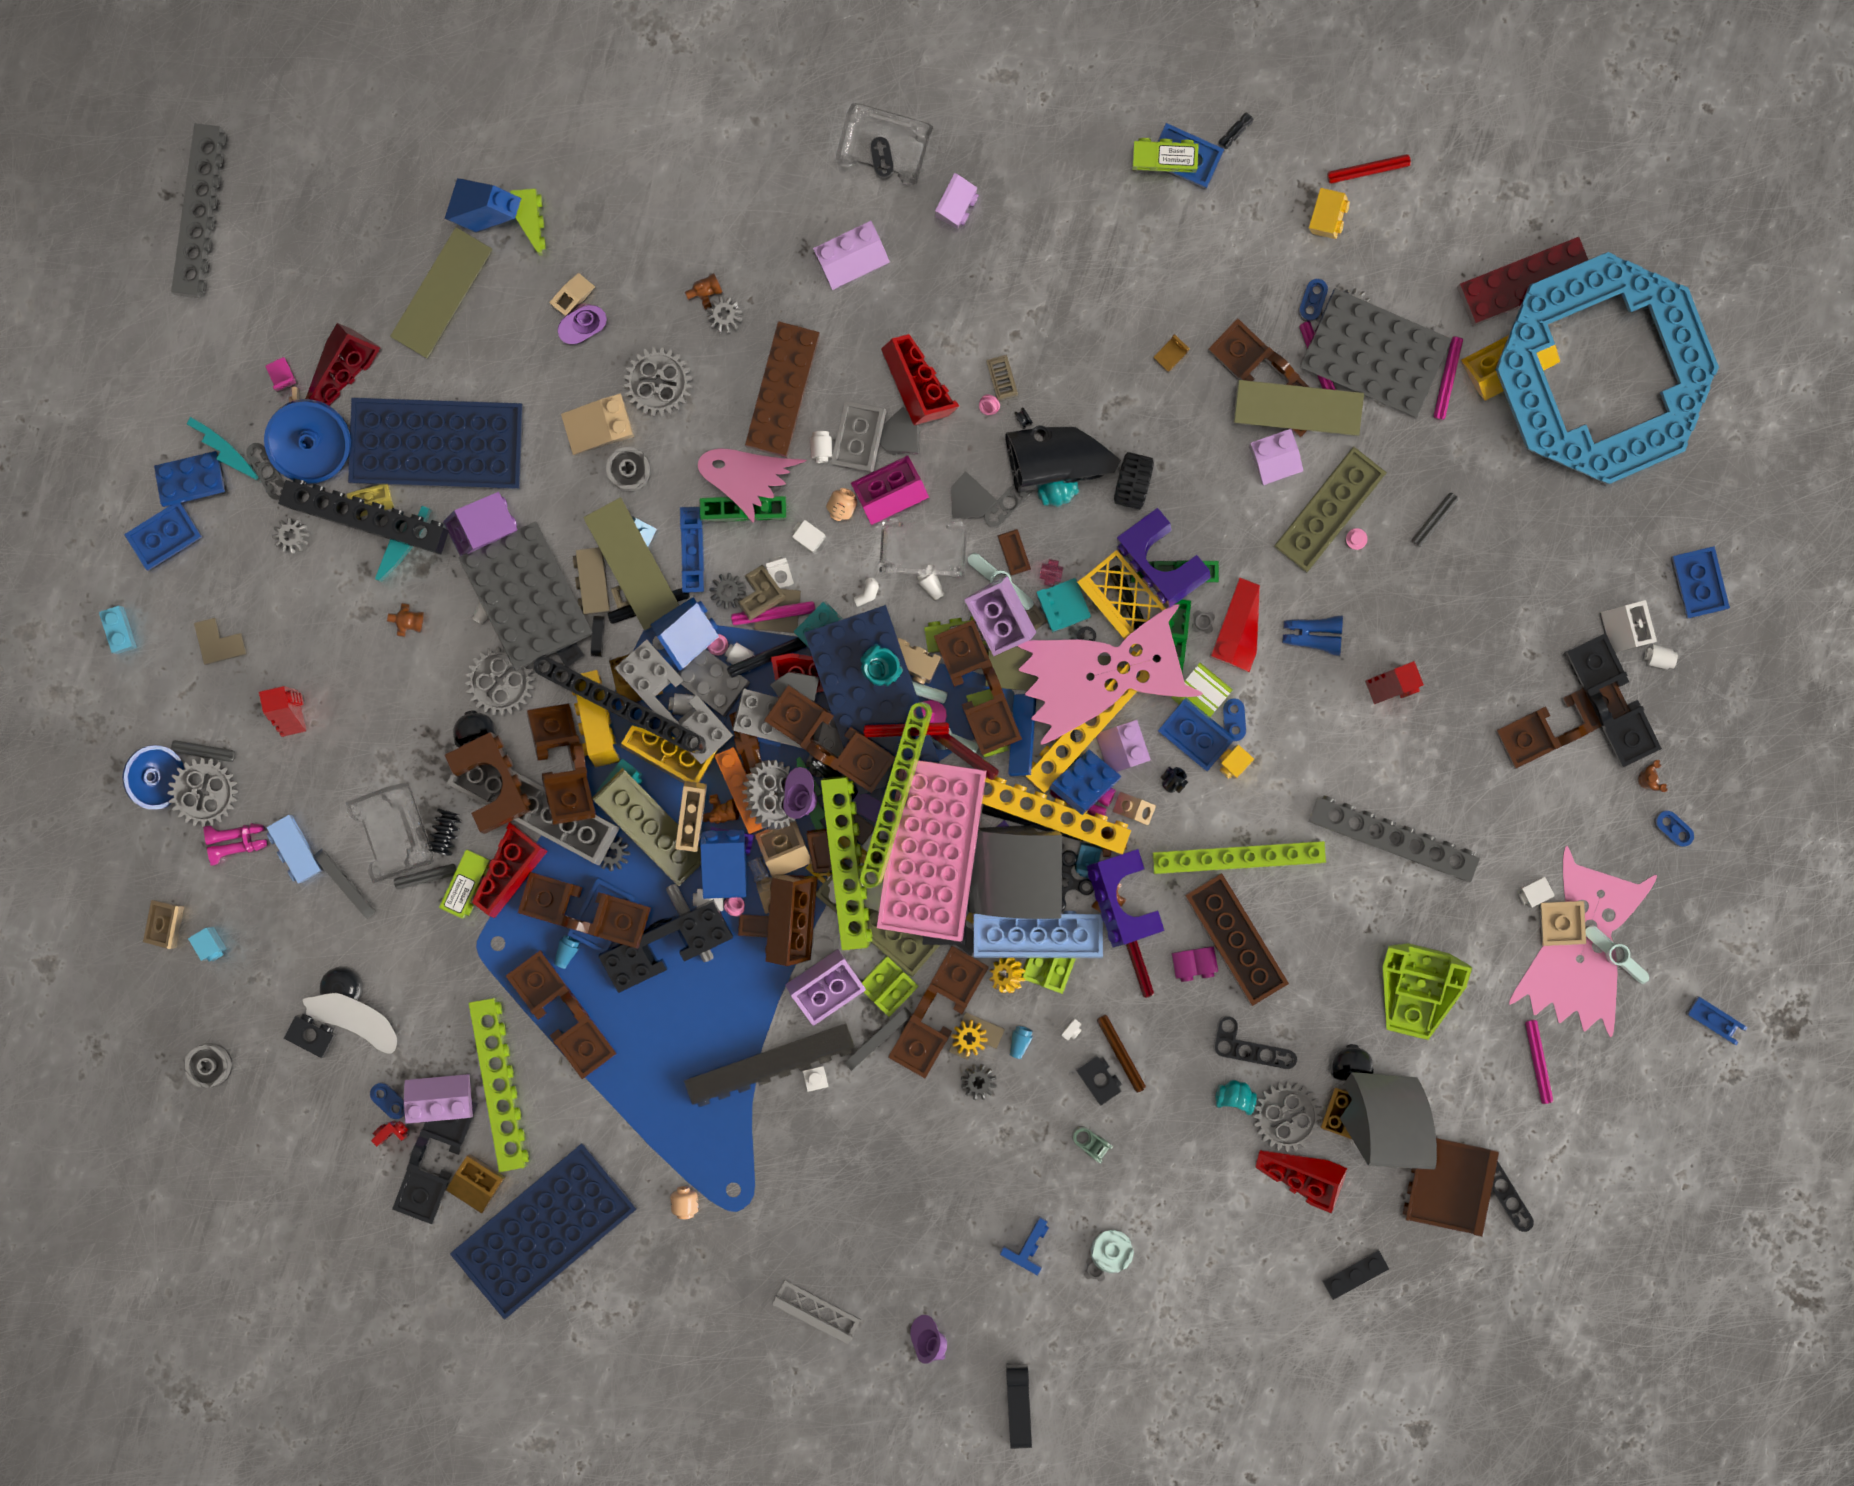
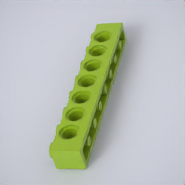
M847 776L823 778L821 786L842 950L868 948L873 937L872 930L868 929L867 921L870 920L869 908H865L864 899H867V889L865 886L863 887L860 880L863 865H860L859 857H862L861 844H857V836H859L860 831L859 824L855 823L854 815L857 814L856 802H852L851 793H854V783ZM835 794H842L845 797V803L838 804L834 799ZM844 815L848 820L847 825H840L837 821V816ZM840 837H848L850 846L845 847L841 845ZM845 857L850 858L853 866L850 868L845 867L842 859ZM846 879L854 880V889L846 887ZM849 900L856 901L858 909L851 910L847 902ZM850 922H858L861 929L859 931L852 930Z
M1325 841L1152 853L1153 874L1326 863Z
M496 998L469 1002L499 1172L525 1168L526 1162H529V1155L527 1149H523L522 1141H525L524 1129L519 1127L518 1120L522 1119L520 1107L515 1105V1099L518 1098L516 1086H512L511 1083L514 1072L512 1065H508L507 1057L510 1056L508 1043L504 1044L503 1035H506V1028L504 1022H500L499 1014H502L501 1002H497ZM485 1015L493 1017L494 1023L491 1027L483 1024V1017ZM489 1036H494L497 1039L498 1043L495 1048H490L487 1045V1038ZM493 1057L501 1060V1067L499 1069L492 1068L490 1061ZM497 1078L504 1080L505 1088L503 1090L495 1088L494 1082ZM504 1099L509 1103L507 1111L499 1109L498 1102ZM504 1121L512 1123L513 1129L511 1132H505L502 1129ZM508 1142L516 1144L517 1150L515 1153L507 1152L506 1144Z

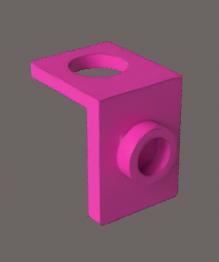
M285 357L265 366L274 384L273 389L279 392L297 383Z

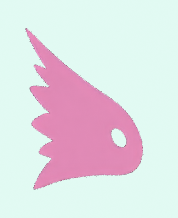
M714 449L700 457L698 470L707 481L733 500L754 523L753 504L762 506L758 496L774 498V494L768 486L786 484L776 474L790 473V471L783 468L794 466L807 460L762 456L732 449ZM715 460H722L725 466L723 468H715L712 463Z

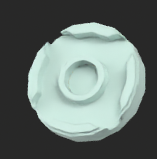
M1109 1230L1099 1234L1092 1242L1090 1249L1094 1264L1101 1271L1107 1273H1118L1126 1269L1132 1262L1134 1255L1130 1239L1124 1233L1117 1230Z

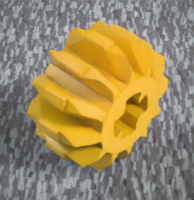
M1000 958L999 962H993L995 969L989 970L993 973L989 980L994 982V989H999L1001 993H1006L1007 991L1008 993H1014L1015 988H1022L1020 981H1025L1026 979L1021 977V974L1025 972L1024 969H1020L1021 962H1015L1014 958Z
M973 1020L969 1021V1027H966L965 1022L961 1021L962 1030L957 1026L954 1027L955 1031L959 1032V1035H951V1038L959 1039V1041L952 1043V1045L956 1047L961 1044L957 1051L959 1054L965 1048L966 1056L970 1055V1049H973L974 1055H978L975 1047L978 1046L981 1050L985 1049L979 1042L988 1041L987 1038L980 1037V1035L986 1033V1030L978 1032L977 1030L981 1027V1023H978L973 1028ZM967 1032H971L972 1036L976 1037L974 1042L971 1041L972 1044H967V1041L963 1039L964 1035L967 1036Z

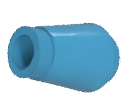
M564 935L563 939L559 940L554 964L566 969L578 951L580 942Z
M1016 1026L1012 1033L1010 1056L1022 1059L1033 1038V1031L1024 1026Z

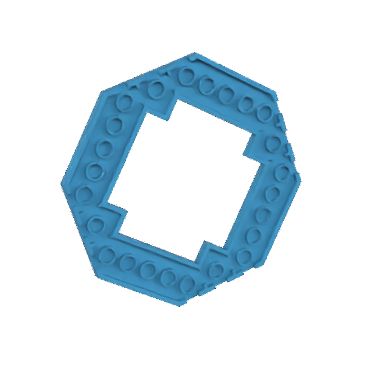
M1606 252L1529 285L1495 370L1527 450L1603 483L1611 484L1686 451L1687 442L1691 432L1694 431L1700 416L1699 412L1706 401L1711 388V382L1719 366L1689 288ZM1621 293L1628 312H1633L1648 305L1678 384L1660 391L1667 412L1594 443L1587 424L1570 431L1566 430L1537 352L1555 345L1548 324Z

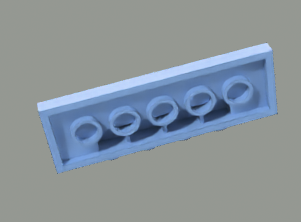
M1064 911L1060 919H1021L974 914V958H1103V920L1101 914H1076V911Z

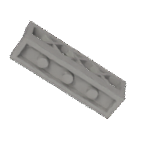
M784 1280L772 1303L775 1307L846 1344L850 1343L861 1320L787 1280ZM786 1286L795 1291L797 1299L788 1301L781 1297ZM798 1292L804 1296L799 1298ZM812 1299L816 1309L809 1311L803 1309L800 1300ZM798 1301L799 1306H797V1305H795V1304H793V1303ZM817 1302L823 1306L818 1308ZM831 1309L835 1319L828 1321L822 1319L819 1310ZM817 1311L818 1316H816V1315H814V1314H812V1313ZM836 1312L842 1316L837 1318ZM848 1318L854 1321L849 1333L841 1329L838 1320ZM836 1321L837 1326H835V1325H833V1324H831V1323Z

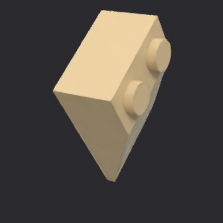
M621 393L561 414L573 455L634 437Z

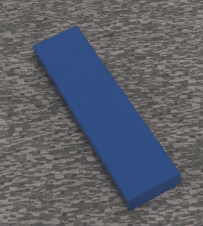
M1025 694L1014 695L1013 718L1022 740L1010 744L1008 771L1010 776L1031 775L1035 721L1031 718L1036 713V698L1026 696Z

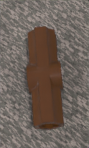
M737 711L729 714L732 727ZM734 731V741L738 754L742 757L746 774H750V768L756 767L755 764L762 763L758 738Z

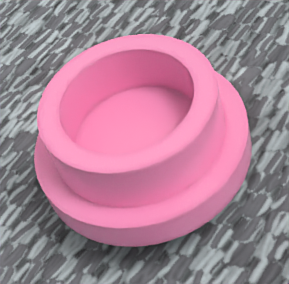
M986 394L980 399L979 409L985 415H993L999 411L1000 403L995 396Z
M1355 528L1348 532L1346 543L1351 549L1359 550L1367 544V534L1362 529Z
M720 634L707 647L709 652L716 656L724 654L728 649L727 639Z
M736 897L726 898L723 906L725 911L731 916H740L744 911L745 904L742 898Z

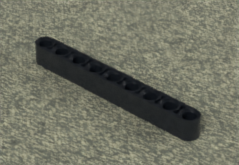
M544 656L537 658L534 662V670L538 675L680 748L695 754L705 749L706 741L701 735L559 662ZM548 662L550 665L549 670L543 672L542 666ZM567 671L568 678L562 682L560 679L561 674ZM582 681H585L586 688L585 690L580 691L579 684ZM604 690L605 697L603 700L598 701L597 695L599 691ZM622 699L624 705L622 709L617 710L616 703ZM638 709H641V711H642V716H641V718L638 719V720H635V718H634V713H635V711L638 710ZM659 718L661 722L660 727L654 729L653 722ZM678 728L679 736L673 739L671 732L673 729ZM696 737L698 745L692 749L690 741Z

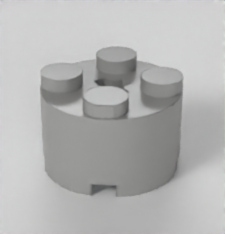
M634 447L618 448L611 454L606 463L608 478L615 487L623 491L631 492L642 488L650 477L651 468L648 459L640 450ZM627 464L634 468V470L630 471V474L623 471V468H627Z
M204 1044L195 1047L185 1058V1075L197 1087L210 1088L221 1084L229 1076L232 1067L228 1053L222 1047L215 1044ZM210 1061L211 1069L205 1070L206 1064L204 1062Z

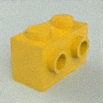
M1320 188L1309 225L1312 234L1337 239L1338 233L1341 234L1343 230V214L1348 212L1350 204L1345 193Z
M1238 744L1232 750L1226 749L1219 757L1221 762L1218 765L1222 767L1219 771L1228 779L1231 777L1233 779L1238 778L1254 758Z

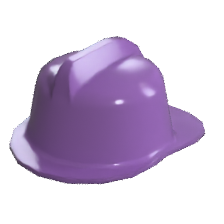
M587 303L577 305L559 323V338L568 344H577L604 328L607 320L605 312L595 305Z
M802 767L793 769L787 776L783 806L785 813L790 818L798 819L804 815H809L817 804L813 777L807 769Z
M929 1315L917 1317L911 1326L910 1335L918 1360L923 1364H928L933 1360L945 1359L947 1349L946 1337L938 1331L932 1317Z

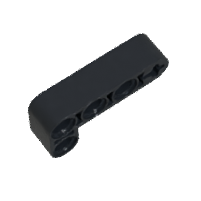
M1223 1016L1219 1019L1213 1049L1219 1056L1283 1069H1291L1296 1065L1297 1056L1293 1051L1236 1039L1237 1021L1230 1016ZM1225 1020L1233 1022V1029L1229 1032H1225L1222 1029V1023ZM1221 1041L1229 1043V1050L1225 1053H1221L1218 1050V1044ZM1243 1045L1250 1047V1054L1246 1057H1242L1239 1054V1049ZM1264 1049L1271 1051V1058L1267 1061H1263L1260 1058V1053ZM1276 1050L1279 1051L1277 1055L1283 1057L1289 1053L1292 1062L1289 1061L1285 1065L1283 1060L1276 1059Z
M1028 1364L1006 1365L1010 1449L1032 1448Z

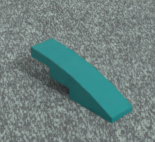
M192 417L189 418L187 425L205 434L201 442L220 451L217 460L258 481L259 477L255 470L229 442L212 429Z
M421 506L418 516L423 517V521L427 522L432 510ZM405 523L402 532H404L407 529V523ZM390 539L375 580L382 582L397 568L413 546Z

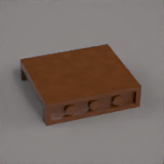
M1436 1138L1435 1169H1411V1173H1415L1413 1182L1409 1181L1407 1194H1411L1409 1203L1405 1202L1403 1215H1406V1221L1410 1220L1482 1237L1500 1151Z

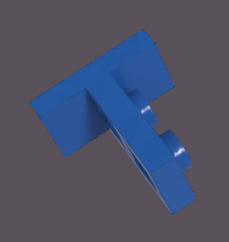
M1039 1216L1019 1253L1003 1246L1000 1255L1038 1276L1042 1267L1029 1260L1028 1257L1029 1255L1031 1257L1034 1256L1038 1249V1245H1036L1039 1237L1043 1238L1049 1228L1046 1226L1047 1220Z

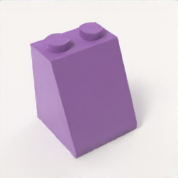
M499 492L454 510L443 521L460 556L466 553L469 554L517 531L516 520L510 515L507 509V502L504 497H501Z

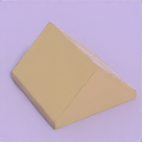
M151 900L143 942L167 949L176 948L184 906Z

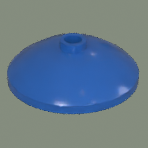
M150 745L138 749L129 757L124 766L122 779L126 794L135 804L146 809H162L171 805L172 803H169V800L174 795L168 794V791L174 790V788L168 784L169 782L176 781L172 774H180L177 770L178 767L183 770L185 769L183 762L174 751L164 746ZM148 773L152 774V778L150 780L147 779Z

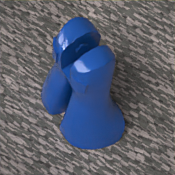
M1343 615L1324 619L1285 620L1283 629L1299 630V635L1283 634L1282 642L1294 646L1315 648L1335 656H1340L1342 637L1310 635L1309 633L1342 634Z

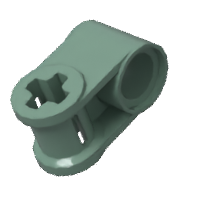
M1084 1126L1076 1127L1072 1132L1074 1143L1100 1164L1106 1152L1113 1148L1109 1142ZM1081 1131H1085L1088 1134V1138L1084 1142H1079L1076 1139L1077 1134Z

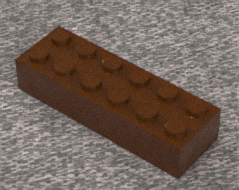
M778 321L747 435L746 448L783 458L788 457L819 342L820 332Z
M1222 873L1184 895L1251 1006H1254L1289 984Z

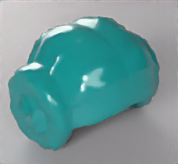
M1064 481L1043 484L1038 489L1037 494L1043 505L1059 507L1062 504L1070 503L1073 496L1079 493L1078 483H1064Z
M878 644L871 646L861 657V671L865 678L874 685L881 686L885 684L889 686L903 672L898 657L888 648H882Z
M1230 1080L1227 1084L1218 1086L1215 1095V1105L1217 1108L1223 1106L1236 1107L1245 1111L1246 1115H1251L1254 1112L1257 1094L1251 1091L1249 1084Z

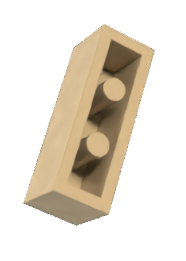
M685 781L675 849L693 852L698 850L707 784Z

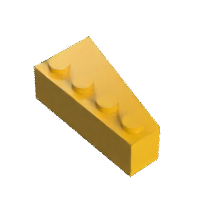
M598 670L581 673L602 684ZM582 681L579 684L580 691L585 690V681ZM604 690L599 691L597 695L598 701H601L605 697ZM572 692L573 696L576 695L578 703H574L577 716L580 715L582 723H578L581 736L584 735L586 743H582L585 756H589L595 768L620 762L619 754H617L613 747L616 744L612 728H609V724H611L609 711Z
M633 725L621 743L623 749L684 784L685 781L700 783L717 754L716 751L700 764L691 752L643 728Z

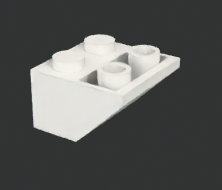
M1646 600L1600 612L1606 635L1615 653L1657 642Z

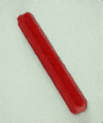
M1408 154L1329 171L1327 177L1329 183H1336L1408 167L1411 165V159Z
M947 722L929 723L926 735L949 734V724ZM905 724L864 726V736H902ZM912 727L910 736H918L919 730L916 727Z

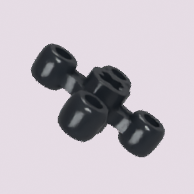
M1066 850L1062 853V877L1069 878L1068 886L1064 887L1062 884V912L1066 908L1065 895L1069 890H1077L1083 895H1090L1094 891L1089 878L1080 880L1072 876L1071 869L1077 862V855L1072 850ZM1071 855L1073 857V860L1071 862H1066L1065 856ZM1084 883H1088L1090 885V889L1085 891L1083 890L1082 885Z

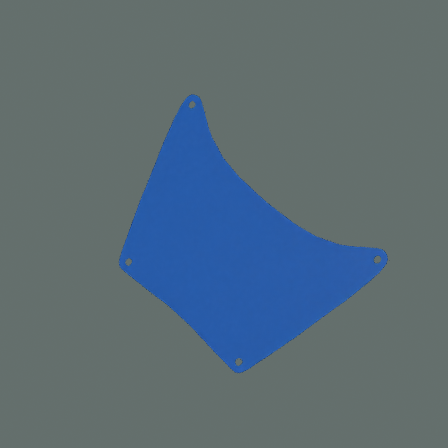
M717 625L719 628L716 630L717 634L723 635L727 639L728 648L730 644L734 646L736 643H739L753 651L754 655L797 638V636ZM652 627L645 631L643 630L634 650L645 640H648L653 645V639L656 634ZM808 646L792 652L794 654L812 656ZM665 648L662 650L656 649L678 673L679 669ZM725 653L719 656L714 655L726 665H732L726 661L728 657L725 656ZM772 661L754 668L750 672L747 671L740 674L750 682L746 688L747 690L778 697L770 685L775 681ZM939 663L930 684L925 682L924 685L947 692L945 703H941L946 710L947 717L945 722L949 724L952 734L973 741L975 737L962 704L968 702L967 695L990 689L985 687L986 678L983 674L970 672L962 676L963 684L954 687L945 664ZM670 683L662 690L663 694L655 697L672 714L673 710H669L670 697H674L675 693L695 694L681 684L675 687ZM1002 688L1012 713L1015 693L1012 689ZM825 692L816 693L815 702L824 709L831 711ZM917 695L919 703L931 700ZM619 700L616 703V709L620 710L623 706ZM644 700L637 701V703L652 710ZM705 703L707 707L721 721L722 715L715 709H713L711 706H709L707 703ZM641 709L636 710L634 713L635 720H638L642 716ZM609 711L611 719L609 728H612L616 744L613 747L617 754H619L620 761L624 759L643 774L641 776L643 781L640 786L679 825L684 783L623 749L621 743L631 726H640ZM673 715L677 721L683 717L682 715ZM659 718L653 722L654 729L660 727L661 722ZM671 732V737L677 738V737L673 734V732ZM735 735L717 750V754L732 747L736 748ZM759 742V752L762 761L777 760V763L783 762L784 767H790L789 773L797 768V758L801 757L806 765L810 755L805 749L782 743L781 747ZM935 747L939 761L952 753L949 749L940 750ZM585 756L591 797L596 794V791L619 762L595 768L589 756ZM714 757L700 783L707 784L703 814L709 813L713 809V804L709 802V796L717 794L721 804L733 799ZM812 775L822 791L821 780L825 777ZM853 781L854 787L858 790L856 783ZM887 786L867 794L882 802ZM894 789L891 794L894 800L896 795V789ZM839 793L835 794V801L838 804L841 802L844 804L845 797ZM822 794V795H820V796L817 797V801L819 802V804L821 805L822 809L824 810V802H823V794ZM592 799L596 815L619 827ZM740 813L738 820H729L719 824L710 823V821L703 822L702 820L701 832L711 830L712 826L726 830H744L745 834H749ZM858 814L867 822H869L872 826L875 827L876 823ZM804 815L801 818L795 819L810 854L806 833L810 830H816L812 823L810 815ZM824 818L820 822L827 829L826 819ZM768 827L750 834L754 835L750 856H746V897H740L745 904L742 913L745 915L769 916V913L765 914L756 882L772 876L755 837V834L767 830ZM621 828L615 836V843L619 837H622L623 841L620 846L628 843L629 847L623 849V851L631 852V855L623 856V858L628 860L627 864L620 861L622 865L621 870L614 864V871H610L609 863L605 869H602L601 866L604 861L601 862L600 866L542 835L537 841L548 852L533 869L532 873L582 887L580 898L570 895L564 916L577 918L597 878L636 897L634 903L651 908L645 929L660 919L670 918L675 915L679 916L666 891L668 886L676 883ZM609 848L607 856L613 857V859L616 858L617 850ZM844 859L845 864L847 866H850L852 860ZM701 865L678 886L690 910L697 907L693 906V893H697V889H703ZM808 865L784 874L814 876L806 869ZM527 877L495 918L490 917L485 924L476 944L480 959L523 1011L554 1044L549 1035L558 1029L564 1034L579 1023L569 1007L558 996L543 1007L547 1014L538 1020L506 977L507 974L541 950L617 1053L585 1078L658 1155L709 1201L727 1211L738 1212L750 1204L755 1191L752 1107L757 1079L699 1100L698 1095L757 1075L759 1068L700 1089L699 1084L760 1063L762 1047L777 1005L796 964L783 966L765 962L767 938L738 936L739 916H731L724 909L720 912L733 935V939L710 949L714 956L713 959L703 962L701 956L697 955L684 962L679 951L686 946L678 931H675L649 944L657 960L663 958L667 970L618 993L598 957L601 952L582 942L579 943V949L566 969L554 964L559 940L563 939L564 935L568 936L570 929L518 913L527 884ZM817 879V888H816V891H817V890L822 886V884H823V883H822L820 880H818V879ZM817 896L815 900L813 930L827 906ZM496 936H500L505 940V947L501 951H495L491 947V940ZM612 942L609 949L619 945V943ZM737 1183L740 1186L741 1192L737 1197L727 1195L726 1187L728 1184Z

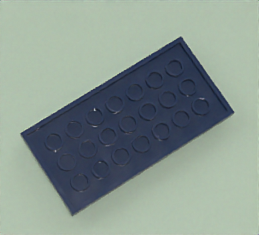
M351 398V447L349 452L348 483L520 489L523 404Z
M886 604L804 632L831 713L834 715L833 719L843 748L850 741L844 736L850 726L864 735V726L906 724L911 706L919 703ZM875 644L891 650L898 657L900 666L903 668L900 677L889 686L885 684L881 686L872 684L861 671V657ZM921 706L916 709V715L919 718L924 717ZM918 735V736H911V737L914 738V739H917V738L919 737V735ZM926 735L919 760L940 763L931 735ZM902 736L867 738L896 757ZM906 748L904 750V757L912 759L913 751L910 748ZM894 761L874 790L888 785ZM856 783L860 795L869 792Z
M581 1143L453 1250L450 1255L505 1320L637 1208L586 1146Z

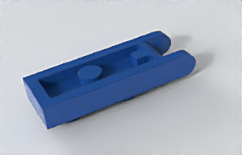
M1699 996L1687 1013L1688 1016L1734 1045L1738 1044V1041L1732 1038L1736 1029L1739 1027L1741 1030L1746 1031L1748 1028Z

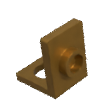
M1174 334L1153 358L1169 372L1188 353L1190 348Z

